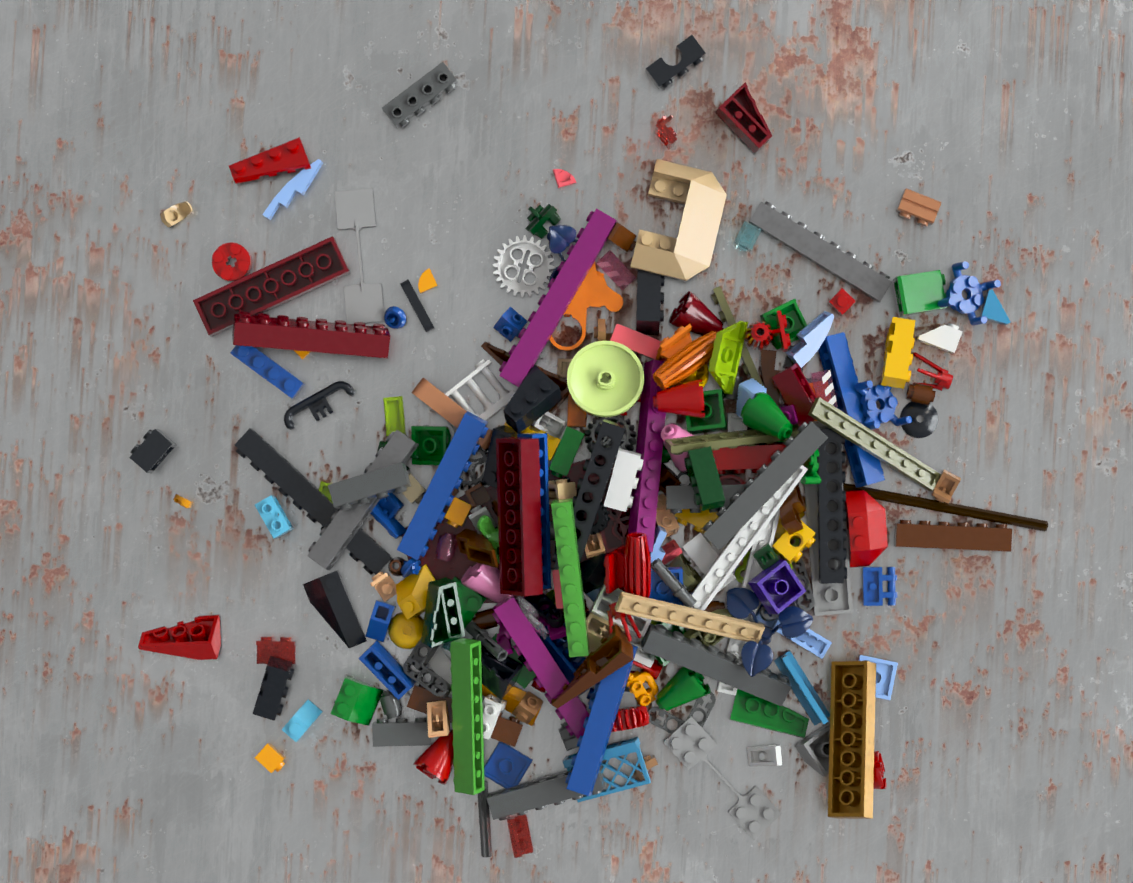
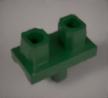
M550 204L545 208L539 205L536 209L530 206L528 210L531 214L527 219L531 223L525 229L529 233L543 239L548 233L543 224L548 221L554 226L561 220L556 213L557 209Z

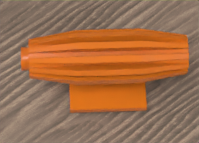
M689 324L686 327L681 326L674 332L675 335L671 338H664L659 343L660 346L657 350L656 360L660 361L663 358L667 360L653 373V379L656 384L665 390L685 380L707 364L712 357L716 332L711 331L692 341L690 335L692 326Z

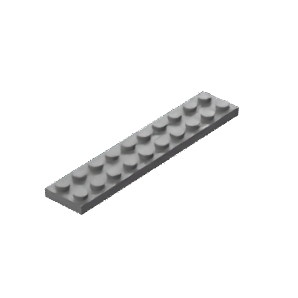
M814 423L819 429H830L822 423ZM828 443L826 451L830 454L835 453V444ZM829 462L826 466L829 473L836 471V464ZM833 481L828 482L827 490L832 493L835 492L837 489L836 483ZM804 484L807 526L816 533L814 538L816 541L809 548L812 593L815 601L813 607L814 616L853 613L847 539L843 541V548L847 549V560H844V568H847V579H844V583H819L817 484ZM832 500L829 501L827 504L828 510L834 512L837 509V503ZM830 520L827 524L830 531L837 529V522ZM843 521V529H846V521ZM831 539L828 542V548L835 550L838 547V543L835 539ZM835 558L829 560V568L834 570L838 567V561Z

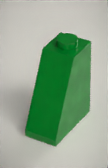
M568 426L566 427L549 467L552 470V475L561 479L563 475H568L585 435L584 433Z

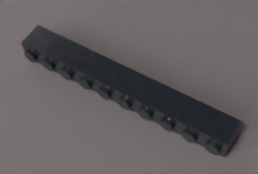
M249 428L235 444L237 447L236 452L243 458L247 456L252 461L250 465L257 471L261 469L266 474L264 478L271 484L275 482L280 487L278 490L285 497L289 495L294 499L292 503L299 510L302 508L308 512L306 516L312 522L318 521L322 525L321 530L325 526L328 527L332 521V515L340 509L334 508L333 504L317 487L257 432ZM359 528L346 547L350 551L349 555L356 562L360 560L364 564L363 568L370 575L373 573L375 575L378 574L393 558L361 528Z

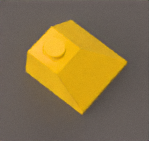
M427 565L421 567L418 575L411 574L396 584L397 604L407 620L425 612L428 583L435 581Z

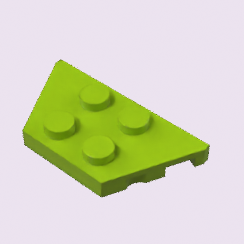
M739 321L717 332L716 339L714 340V348L709 361L708 371L726 394L732 395L748 322Z

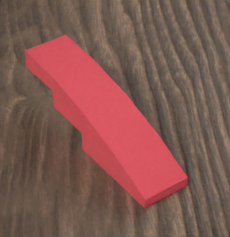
M616 324L610 341L621 343L633 352L656 360L657 350L661 342L620 324Z

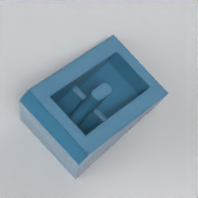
M993 289L987 291L979 317L986 316L988 321L1002 325L1011 323Z

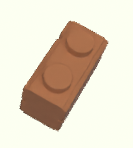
M906 188L896 211L900 212V217L909 220L910 217L915 218L918 224L927 227L928 224L932 225L942 202Z

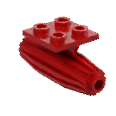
M781 310L777 311L778 329L771 330V326L769 324L765 325L766 322L764 321L762 323L759 321L751 323L745 333L747 345L749 347L753 346V350H756V348L763 350V348H767L769 343H771L772 336H779L782 353L786 352L791 345L789 333L785 334L784 329L787 326L786 315H782Z
M641 532L627 534L625 546L623 545L605 556L604 567L606 568L604 585L606 586V593L610 594L624 586L626 593L649 598L651 590V557L647 535Z

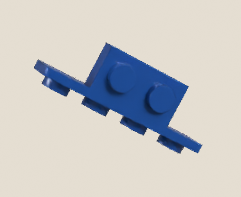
M388 493L389 496L380 499L371 514L391 536L397 539L406 532V529L395 518L404 504L393 493Z

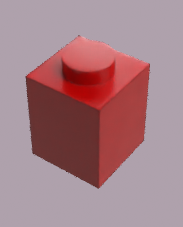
M841 288L827 304L842 316L856 301Z

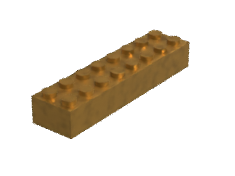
M870 661L831 662L828 817L837 819H873L876 663Z

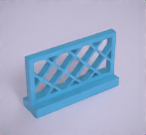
M789 650L773 660L780 672L789 678L793 693L814 726L820 722L823 725L829 722L827 718L830 717V713L791 651Z
M638 737L607 745L601 763L604 766L601 772L603 773L605 768L615 772L612 781L603 777L604 782L609 784L607 790H603L596 795H585L583 798L578 799L577 802L651 783ZM637 753L638 761L636 765L626 760L628 754ZM574 754L566 756L563 760L564 768H567V771L572 770L574 767L571 765ZM611 758L622 761L618 770L608 765ZM623 763L634 768L630 776L619 771ZM635 769L643 773L645 780L637 781L632 778ZM617 774L628 779L625 785L620 786L614 783Z

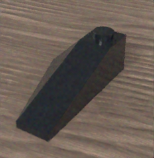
M339 570L303 584L310 603L348 648L367 641Z

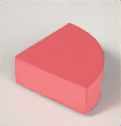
M553 169L558 189L576 183L575 178L569 172L562 169Z

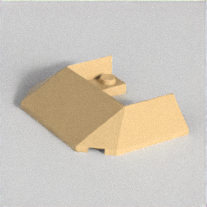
M657 159L648 196L684 204L683 215L677 238L639 229L630 267L687 281L710 267L727 194L712 172Z

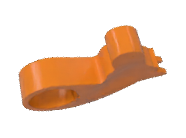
M595 261L563 315L564 317L572 316L573 319L578 321L582 328V336L575 345L565 347L557 344L551 335L549 340L558 350L572 351L581 346L586 336V316L589 307H605L609 312L617 313L623 306L621 295L607 286L603 273L596 271Z

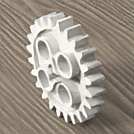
M524 235L523 240L520 241L519 237L516 236V242L509 239L510 245L507 246L502 243L504 250L497 249L500 256H494L498 263L493 264V267L498 268V270L494 271L493 274L499 275L496 282H503L500 286L501 288L508 287L506 293L513 290L514 296L520 292L522 298L525 293H528L529 297H531L532 291L538 295V288L540 287L545 290L543 284H549L547 277H550L552 274L549 270L555 269L549 263L553 262L554 259L548 258L551 251L545 252L547 245L540 247L541 240L534 243V237L532 236L527 241L526 235ZM514 250L522 251L523 256L521 259L516 260L512 257ZM529 250L530 254L527 260L529 269L524 270L522 280L518 283L517 280L521 271V267L518 265L523 264L526 251ZM538 255L541 258L539 265L531 264L530 259L532 256ZM509 268L517 270V275L514 278H509L506 275V271ZM529 273L533 274L536 278L531 284L526 283L524 280L525 276Z

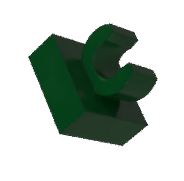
M768 543L752 554L763 571L779 561V558Z

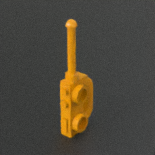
M639 671L633 674L630 672L626 686L630 688L628 689L630 693L633 692L638 704L647 706L655 701V695L658 693L659 688L651 674L647 672L640 674ZM646 681L650 689H645L642 684Z

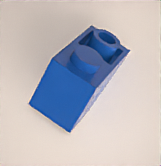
M376 600L365 637L384 642L396 607L395 605Z

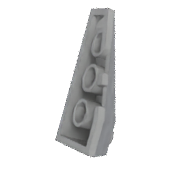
M830 721L795 745L803 760L823 777L829 774Z

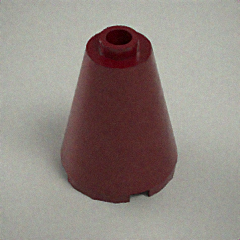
M690 291L680 299V305L677 309L674 308L669 319V323L679 328L690 324L692 326L691 332L701 336L711 331L717 333L724 329L722 328L723 323Z

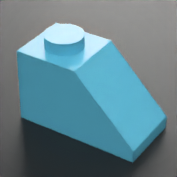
M308 699L283 727L282 731L297 742L323 711Z

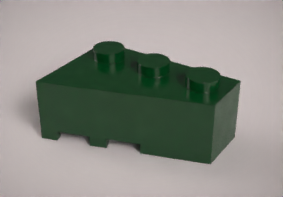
M711 446L689 450L684 461L690 485L695 493L694 500L696 505H699L700 511L723 507L725 496Z
M447 577L428 583L421 643L432 648L465 637L457 585L455 581Z

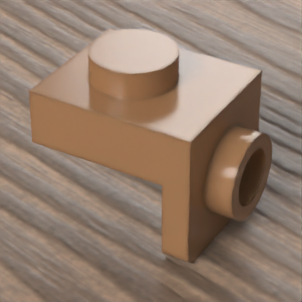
M598 319V326L594 327V338H597L598 341H610L613 333H606L605 319Z
M943 470L932 492V496L940 502L949 503L961 478Z
M528 691L512 714L519 721L528 725L537 714L543 701Z
M655 755L643 757L647 770L658 765ZM635 769L633 773L637 781L645 780L642 773Z

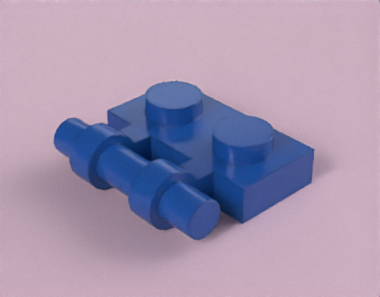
M862 567L863 606H883V598H888V606L896 605L897 592H895V580H897V575H895V567H887L888 575H882V567ZM883 581H888V592H883Z

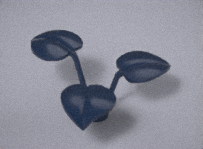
M567 225L550 226L547 235L549 249L554 254L558 253L561 260L566 262L562 252L566 247L570 246L571 242L577 243L578 240L575 239L576 230ZM558 267L552 272L549 282L552 278L556 279L559 274L557 271Z
M746 588L728 590V612L737 619L747 618L751 614L754 622L758 623L753 612L759 606V599L756 594ZM795 606L786 607L779 614V622L781 624L777 625L773 630L768 626H764L765 629L758 643L748 641L744 644L741 651V659L747 673L754 677L771 665L773 652L767 644L771 642L772 635L779 628L782 627V633L785 637L795 638L810 628L813 617Z

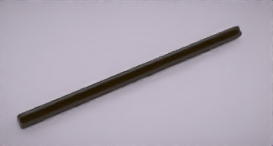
M843 483V491L864 490L875 500L1040 531H1047L1048 522L863 486L856 488L855 485Z

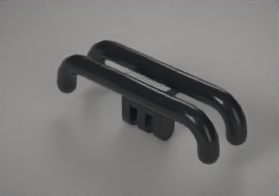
M338 381L290 407L284 415L285 426L290 430L294 429V415L308 407L315 420L319 421L320 418L317 412L320 411L323 418L327 416L323 409L327 408L330 414L333 413L326 399L327 396L341 389L352 396L355 394L354 388L344 381Z

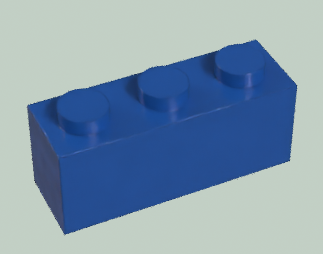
M377 640L358 658L398 700L416 683L415 680L404 673L403 667Z

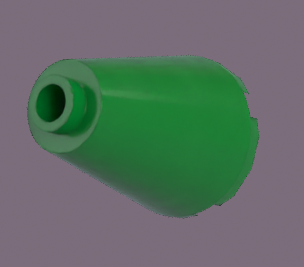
M758 392L755 394L757 396L754 399L749 398L741 411L742 423L745 426L779 440H784L791 436L792 424L770 395L765 392Z
M681 667L656 695V703L661 710L669 711L708 695L711 690L708 684L704 685L703 679L705 678L702 674Z

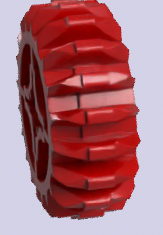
M634 706L618 709L611 732L647 725L649 723L647 707Z

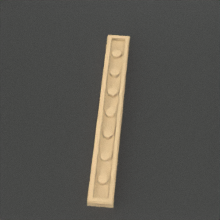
M626 592L620 593L615 606L616 612L746 642L754 641L758 643L765 629L763 624Z

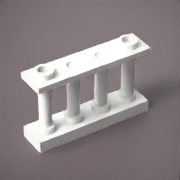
M483 359L475 365V371L455 385L445 395L448 397L452 396L463 409L487 421L509 403L515 392L513 390L509 392L508 389H504L488 368L491 361ZM480 372L484 374L499 393L498 397L500 400L495 404L493 401H489L472 379ZM467 384L484 405L485 412L480 416L478 413H474L457 391L463 385ZM448 422L450 426L454 429L453 432L455 434L457 428L450 422Z

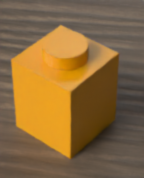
M455 497L444 518L448 519L447 523L455 528L458 525L463 527L473 506Z
M267 743L255 757L270 773H273L275 770L279 772L285 765L283 760L286 757L270 743Z

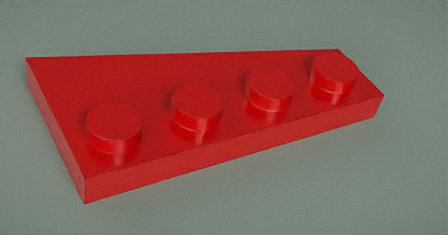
M300 137L229 165L235 184L257 180L263 175H269V177L277 176L278 172L283 171L288 173L296 172V169L303 167L305 170L311 169Z

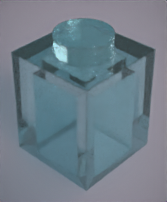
M744 221L734 241V244L737 245L736 248L743 252L751 251L762 229Z

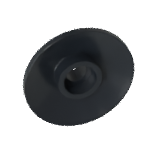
M909 402L901 411L900 418L911 416L912 418L910 424L901 425L905 433L911 437H927L935 431L938 425L937 411L930 403L925 405ZM918 415H921L923 417V421L921 423L918 422L916 419Z

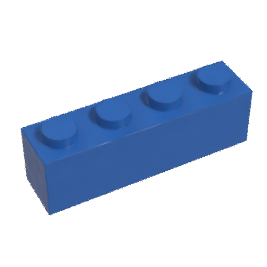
M236 345L230 352V354L292 399H295L305 385L255 347Z

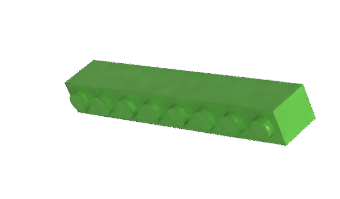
M572 498L553 500L551 507L569 658L589 656L590 647Z
M460 638L452 641L450 646V670L452 675L451 708L453 713L452 745L454 750L453 782L455 792L475 795L485 790L481 641Z

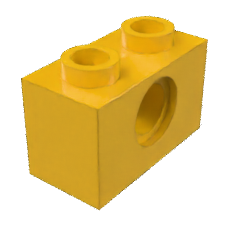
M802 520V530L791 535L786 531L772 546L773 550L789 564L793 561L796 563L803 555L801 552L806 547L809 549L816 541L814 539L816 533ZM793 538L801 540V544L797 547L792 546L790 542Z

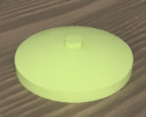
M597 341L583 347L573 357L567 372L568 390L573 401L586 413L597 417L617 416L632 408L640 398L644 387L643 367L636 354L625 345L614 341Z

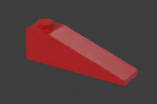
M219 615L199 616L194 618L195 621L188 623L181 621L174 627L166 628L163 626L142 632L138 648L140 650L197 660L217 659L221 647Z

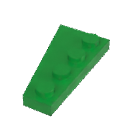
M737 689L729 719L800 738H805L809 722L808 718L789 708L779 706L740 689Z

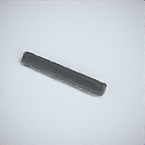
M484 781L485 790L478 793L481 856L491 857L490 815L487 802L488 783Z

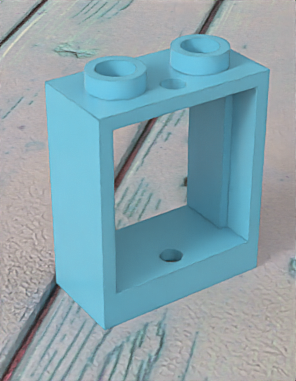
M271 495L255 504L273 539L279 538L294 529L276 496Z

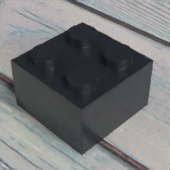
M150 429L143 437L145 439L144 442L140 445L137 444L130 452L132 454L130 459L146 473L152 474L177 446L159 429Z

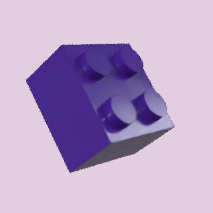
M786 560L777 561L748 582L768 614H779L806 592V589Z

